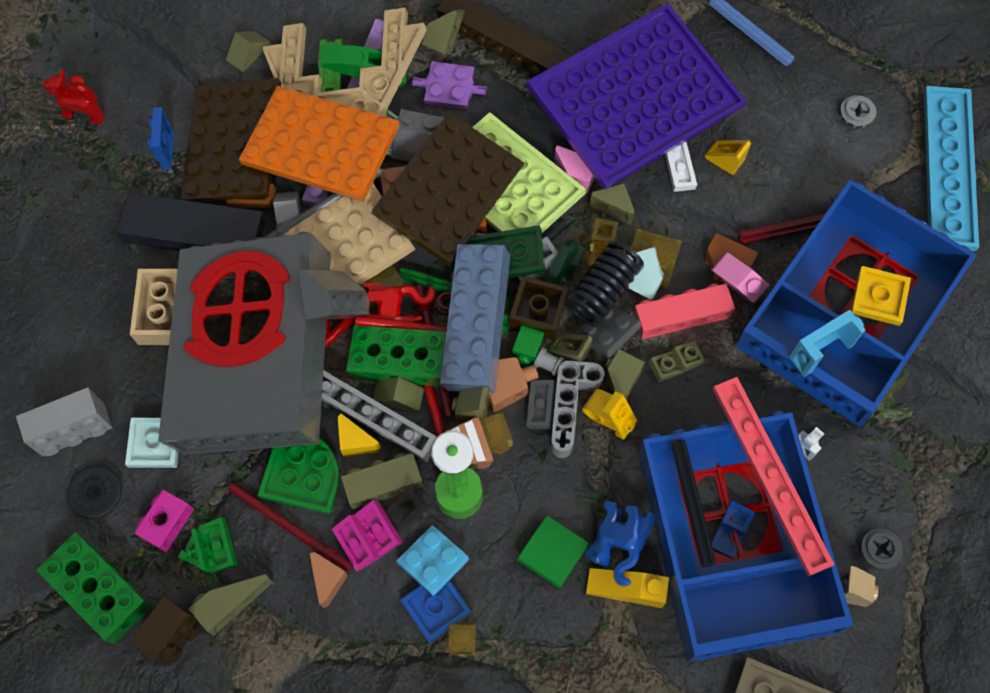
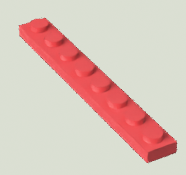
M738 377L714 386L713 391L807 576L809 577L832 567L835 564Z

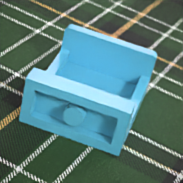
M848 310L801 339L789 356L790 360L803 377L809 375L823 358L820 349L837 339H840L847 349H850L865 331L863 322L858 316Z

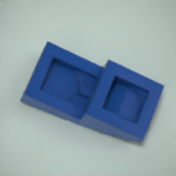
M732 501L711 543L713 551L733 559L738 549L736 542L732 547L730 536H732L733 530H735L738 534L740 545L755 512Z

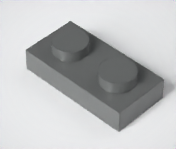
M531 380L527 428L553 429L557 386L554 380Z

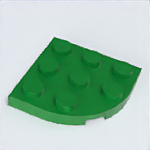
M319 439V444L273 448L258 497L331 515L340 484L339 466L334 454L321 439Z

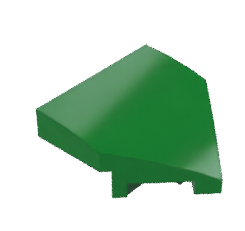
M220 517L200 525L198 529L192 528V536L185 550H181L178 558L211 574L238 566L226 518Z

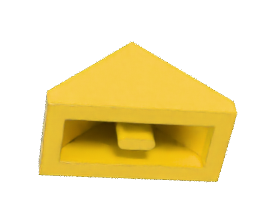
M716 140L705 154V158L731 175H734L745 161L751 143L749 140Z
M342 413L338 416L340 451L343 457L378 453L381 450L379 442Z

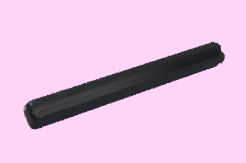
M683 439L672 442L671 447L700 564L702 567H711L715 565L716 560L686 441Z

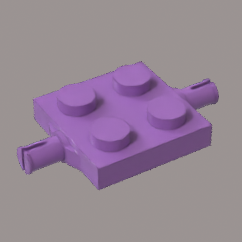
M434 61L431 62L427 78L413 77L412 82L413 86L425 87V104L468 110L469 100L473 94L486 95L487 86L474 85V67Z

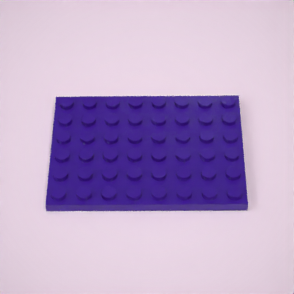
M669 3L528 80L526 84L527 88L604 190L743 108L747 103Z

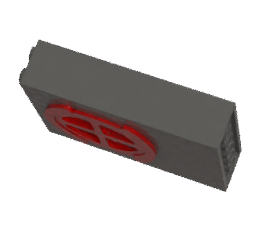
M300 232L297 235L259 237L250 241L235 240L227 244L213 243L211 246H191L187 249H180L158 437L159 442L183 455L319 444L327 319L306 320L298 270H330L331 253L312 233ZM248 271H256L264 276L271 289L270 299L243 302L245 275ZM236 273L233 302L228 305L206 307L207 299L216 284L228 274ZM270 310L268 320L260 333L250 342L240 345V328L243 313ZM232 314L230 342L227 346H218L209 338L206 332L205 318L214 315Z

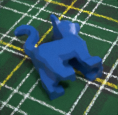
M605 501L606 517L598 527L596 540L585 550V554L594 563L602 565L605 570H610L611 549L613 547L629 552V558L616 566L613 575L618 585L628 586L631 580L624 577L623 572L635 566L639 558V552L644 547L645 540L652 530L656 516L648 512L647 514L643 513L641 517L638 507L628 505L626 507L628 519L626 523H622L623 510L617 508L615 502Z

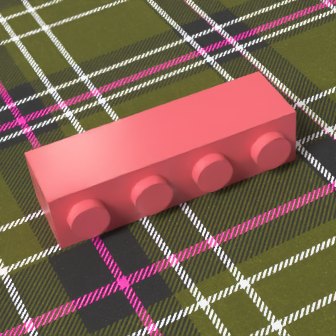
M711 284L705 289L697 291L696 289H690L681 295L674 296L669 294L663 296L660 300L641 301L635 305L633 316L641 323L642 327L638 331L641 340L730 319L735 311V306L727 284Z

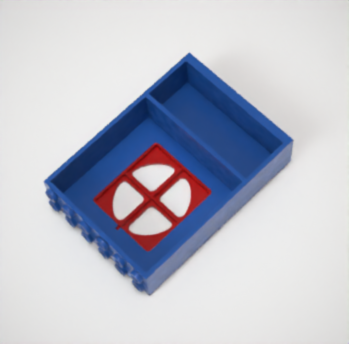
M850 179L748 323L736 348L861 427L875 412L977 254L973 253L967 246L960 245L951 240L945 233L931 228L923 220L909 215L903 208L889 203L881 195L872 193L862 184ZM869 255L876 260L875 265L872 267L873 269L881 270L884 266H888L895 274L911 278L903 323L900 326L882 321L871 326H864V333L850 349H847L840 339L833 341L820 349L823 358L813 372L805 377L802 376L789 358L798 342L848 310L851 311L853 297L840 315L830 310L825 298V283L828 277H833L851 288L855 293L857 281L837 270L836 265L840 261L851 256Z
M777 411L769 414L768 417L759 418L835 564L809 577L729 421L721 422L720 426L714 427L701 425L696 427L695 430L685 432V429H678L665 436H661L658 433L651 434L642 441L638 456L651 511L656 516L654 521L666 574L669 577L668 583L687 662L838 634L854 626L792 412L784 414L783 411ZM681 439L686 441L696 484L707 476H712L715 479L721 509L704 513L706 522L723 520L731 504L724 480L725 473L732 472L746 478L759 491L762 496L760 503L744 505V507L755 513L764 512L767 515L765 535L754 550L744 551L741 543L739 545L738 534L733 530L730 540L732 547L736 542L738 549L734 558L731 559L713 551L716 560L715 565L711 567L701 566L671 447L673 441Z

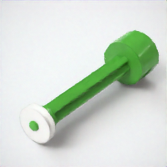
M447 431L440 434L434 440L431 450L434 464L443 471L435 483L439 508L447 516L454 519H465L478 511L482 504L483 492L480 477L473 469L468 468L473 459L471 440L461 432Z

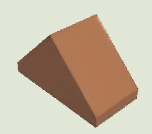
M313 552L310 553L318 601L325 608L329 606L348 575L338 566Z

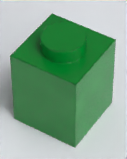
M521 325L512 350V358H517L519 364L523 366L534 365L544 342V332Z

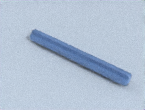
M725 0L709 1L710 6L783 65L788 66L792 63L794 59L793 54Z

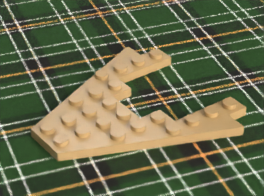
M406 8L385 10L381 66L360 68L359 87L321 92L322 78L319 74L302 77L306 27L303 23L283 26L282 44L263 46V51L274 78H279L282 82L281 87L384 116L427 28L424 23L407 25L408 12Z

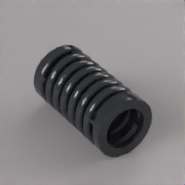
M615 240L610 241L601 252V256L595 260V263L590 266V270L585 273V276L580 279L574 290L564 300L565 306L576 318L585 324L599 327L604 318L607 317L608 311L613 309L614 304L619 301V297L624 294V290L629 288V283L634 281V276H637L644 268L643 260L626 244ZM625 253L630 255L633 258V261L627 255H625Z

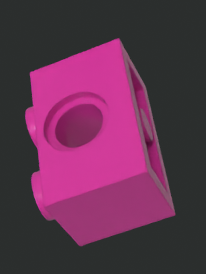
M162 490L160 495H156L152 500L151 508L146 516H143L136 525L137 530L134 534L167 553L194 509L183 500ZM167 515V521L162 525H158L159 518Z

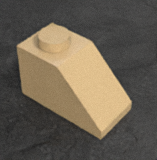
M853 566L839 574L848 604L867 607L873 601H876L878 586L875 585L874 576Z

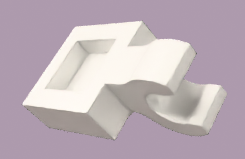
M818 427L810 434H807L805 431L799 434L804 456L808 461L821 450L818 440L824 433Z

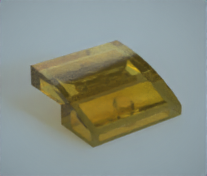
M637 229L631 248L635 252L652 247L656 248L657 258L664 273L660 286L668 288L682 241Z

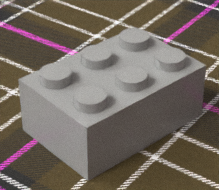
M88 387L16 416L24 443L42 457L55 455L60 449L67 446H77L82 443V440L101 436L107 430L112 429L104 402Z

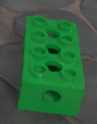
M354 325L346 371L353 380L377 382L400 377L415 385L443 387L440 384L446 332Z
M76 532L36 570L104 641L115 644L152 607L148 600L86 538ZM97 584L96 590L92 592L93 587ZM115 601L113 608L109 610L110 604Z

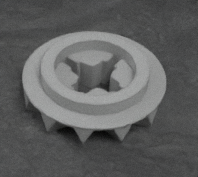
M850 96L843 101L840 107L841 117L845 119L846 124H853L854 128L857 126L864 128L866 125L871 124L876 117L874 103L864 96ZM859 106V110H860L859 112H860L861 114H860V116L857 117V116H856V112H854V111H855V110L857 109V107Z

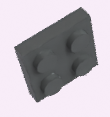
M614 306L612 310L608 311L607 317L604 318L599 327H592L584 323L574 334L590 336L592 338L591 348L610 358L642 326L638 319Z

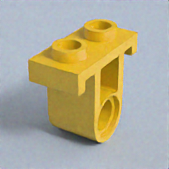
M596 389L582 408L584 414L590 419L616 431L615 435L622 439H625L628 433L634 429L637 422L624 395L616 391L612 395L603 390Z

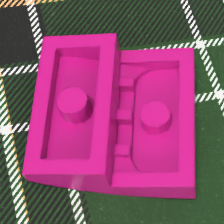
M372 500L356 514L347 516L332 528L356 572L372 564L403 542L378 500Z

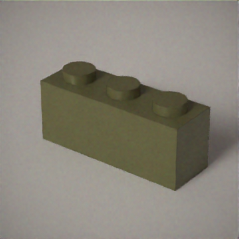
M400 453L394 456L392 460L386 462L383 460L371 463L368 468L362 470L360 468L351 469L346 472V475L341 476L352 510L364 507L372 500L382 501L423 487L413 453Z

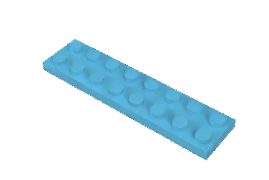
M926 86L924 89L928 226L938 232L945 233L951 240L960 245L967 246L971 251H977L979 248L971 89Z

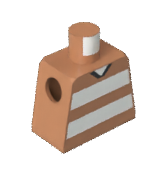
M479 417L447 430L461 432L471 440L473 459L468 468L483 469L491 465L493 457Z

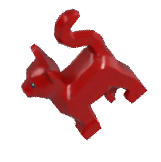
M61 69L59 75L51 76L43 81V88L48 94L55 97L57 105L62 109L61 116L63 118L72 119L73 111L83 112L91 117L89 121L92 124H103L105 116L99 107L97 94L84 85V78L79 75H73L68 79L70 85L68 86L65 72Z
M363 283V288L366 290L369 302L378 303V314H369L364 317L419 323L422 320L421 316L413 314L400 315L403 296L409 294L414 302L420 305H428L435 298V289L431 286L428 288L427 294L422 296L416 287L411 285L387 287L378 283Z

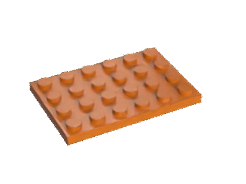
M277 86L239 161L245 166L364 202L400 127V123L396 119Z

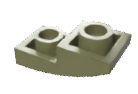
M695 341L676 346L671 352L652 357L648 361L658 383L689 371L705 362Z

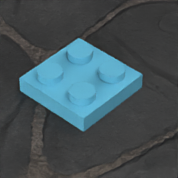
M432 525L397 560V563L434 596L462 568L469 558Z

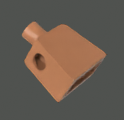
M515 357L499 360L495 393H489V401L493 412H497L528 395V385L526 382L538 379V373L534 365L521 369L518 359Z

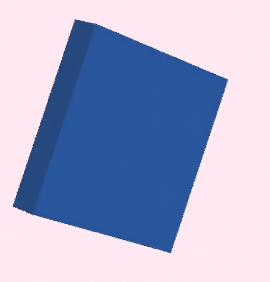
M450 580L434 596L420 585L400 599L429 644L472 613Z

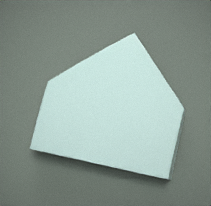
M655 247L636 252L643 260L644 268L637 276H634V281L629 283V289L649 299L654 298L664 276Z

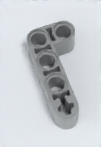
M565 361L559 366L551 451L558 458L568 457L573 450L578 390L595 391L602 386L604 370L599 364ZM564 372H572L574 377L565 378L562 374ZM595 374L599 379L592 381L587 378V375ZM563 394H568L573 399L571 401H563L560 397ZM561 417H567L570 419L571 422L567 425H563L558 421V419ZM561 434L565 435V448L560 447Z

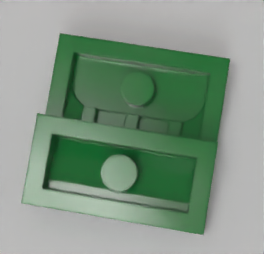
M546 516L517 560L560 589L590 543L549 516Z

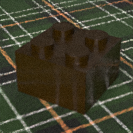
M522 276L509 317V329L520 331L521 325L544 332L545 339L555 341L565 308L564 300L568 296V288Z
M163 597L131 639L130 643L153 660L170 666L171 663H175L183 653L182 648L188 640L191 641L197 635L200 623L181 607Z

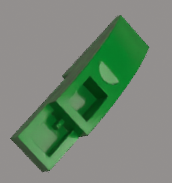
M337 44L320 45L318 66L359 79L360 68L381 66L382 51ZM406 73L399 85L401 87L406 83Z

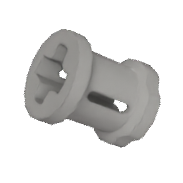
M542 348L535 360L534 366L535 368L541 367L556 377L559 366L564 362L565 358H558L548 353L547 349Z

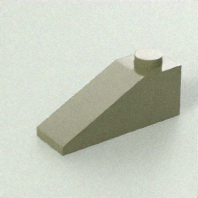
M264 574L210 590L206 594L198 595L193 600V605L189 608V611L204 629L214 636L266 590L273 581Z

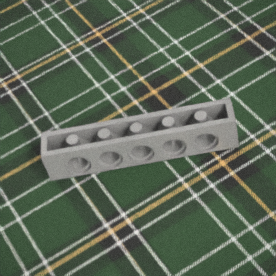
M323 370L322 401L428 462L431 457L430 449H432L434 440L437 438L435 435Z

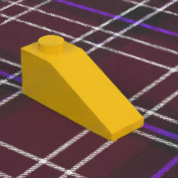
M593 568L589 570L587 595L663 608L666 604L669 577L624 571L623 576L630 579L631 583L628 586H620L614 580V570Z

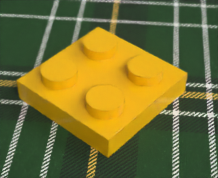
M861 266L851 312L854 315L900 326L903 323L911 278Z

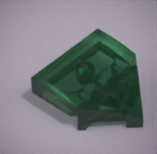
M574 240L562 243L545 282L557 285L563 280L570 284L576 269L584 262V257L582 256L586 248Z

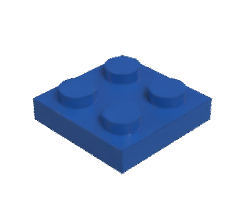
M154 107L153 116L149 118V125L152 131L151 136L148 137V146L154 152L155 160L160 163L162 169L171 170L174 130L163 108Z

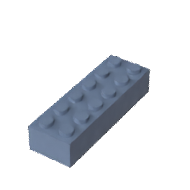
M457 244L440 384L448 391L460 392L463 389L488 387L489 393H495L510 264V254L504 245Z

